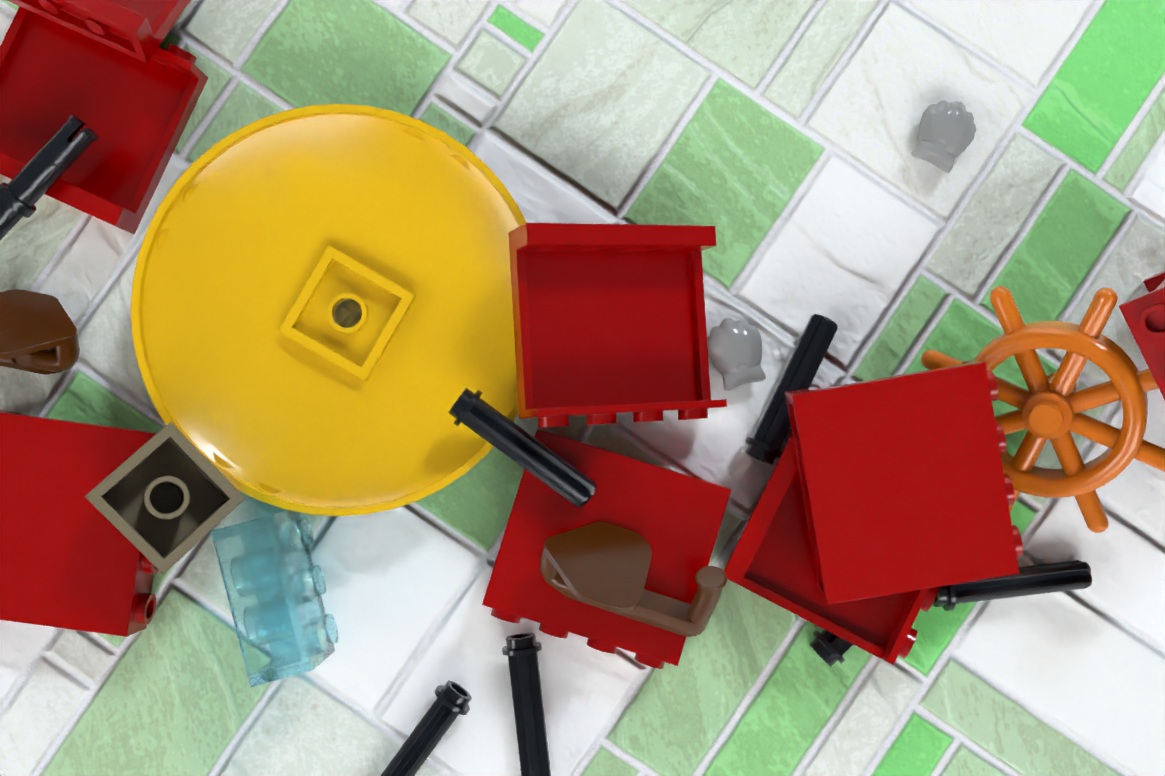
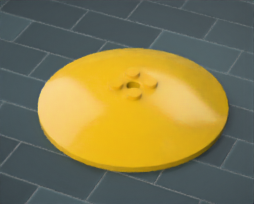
M352 104L312 105L286 110L261 118L228 135L194 161L167 193L146 231L136 262L131 295L132 338L137 363L145 387L157 412L166 425L171 422L238 491L261 502L285 510L311 515L351 516L391 510L425 498L467 473L494 447L462 422L459 426H456L454 424L456 418L448 413L466 388L473 393L480 390L482 392L480 398L511 421H514L519 414L508 232L527 222L505 185L481 159L445 132L416 118L391 110ZM345 300H355L359 303L362 310L361 319L355 326L344 328L336 321V308Z

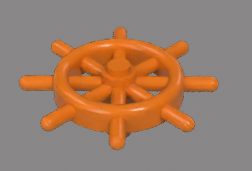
M998 286L991 291L990 301L1004 333L990 341L973 361L986 362L987 370L993 371L1000 363L1014 355L1028 387L1027 390L995 376L998 387L997 399L1019 408L1018 410L995 416V422H1000L1005 435L1027 429L1014 457L1006 451L1005 453H1000L1003 473L1009 475L1014 487L1015 502L1020 492L1047 498L1074 496L1087 527L1095 533L1104 532L1109 526V521L1096 489L1115 479L1133 459L1165 472V448L1143 439L1148 418L1147 392L1158 389V386L1149 369L1138 371L1136 365L1125 351L1111 339L1101 334L1118 300L1117 293L1113 289L1101 288L1095 293L1080 325L1062 321H1039L1024 324L1010 290L1006 287ZM1055 348L1066 350L1057 372L1046 375L1035 349ZM927 350L921 357L922 365L929 370L962 364V361L936 350ZM1087 360L1095 363L1111 379L1110 381L1076 391V382ZM1121 400L1123 409L1122 427L1118 429L1081 412ZM1071 432L1104 445L1108 449L1097 458L1084 464ZM1047 439H1050L1062 469L1034 466ZM1013 504V505H1009V510H1010V512H1011V510H1012L1014 504Z

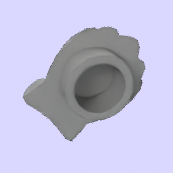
M940 101L937 104L929 105L921 117L918 134L919 142L911 155L930 162L944 172L950 173L955 158L964 152L974 139L976 125L974 124L972 113L967 112L965 105L957 101L953 103Z
M725 318L719 326H714L711 329L710 335L707 337L708 357L723 377L724 390H731L746 383L759 382L766 379L760 365L762 359V340L757 327L749 324L744 319L735 321L732 318Z

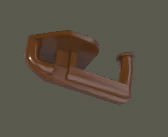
M20 289L0 292V366L44 375L59 373L72 368L78 361L80 354L77 328L58 299L52 295Z
M603 521L594 522L547 538L539 561V571L543 579L564 596L688 637L697 636L705 630L720 599L722 588L727 582L726 573L719 567L706 566L701 568L695 575V583L698 589L691 604L646 590L644 588L652 557L649 543L644 537L634 531Z

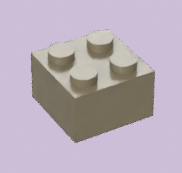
M171 422L85 496L162 574H165L246 499Z

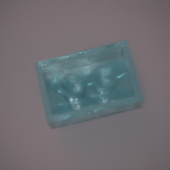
M287 510L211 531L250 687L312 671L336 651L334 644L338 643L339 640L338 629L331 613L326 614L321 595L326 593V584L320 566H313L308 547L313 545V533L307 517H301L300 512Z

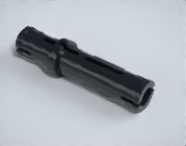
M71 114L68 117V121L9 184L4 182L0 184V241L23 216L26 218L31 217L37 210L34 204L77 158L99 138L92 128L87 129L84 127L86 123L76 115Z

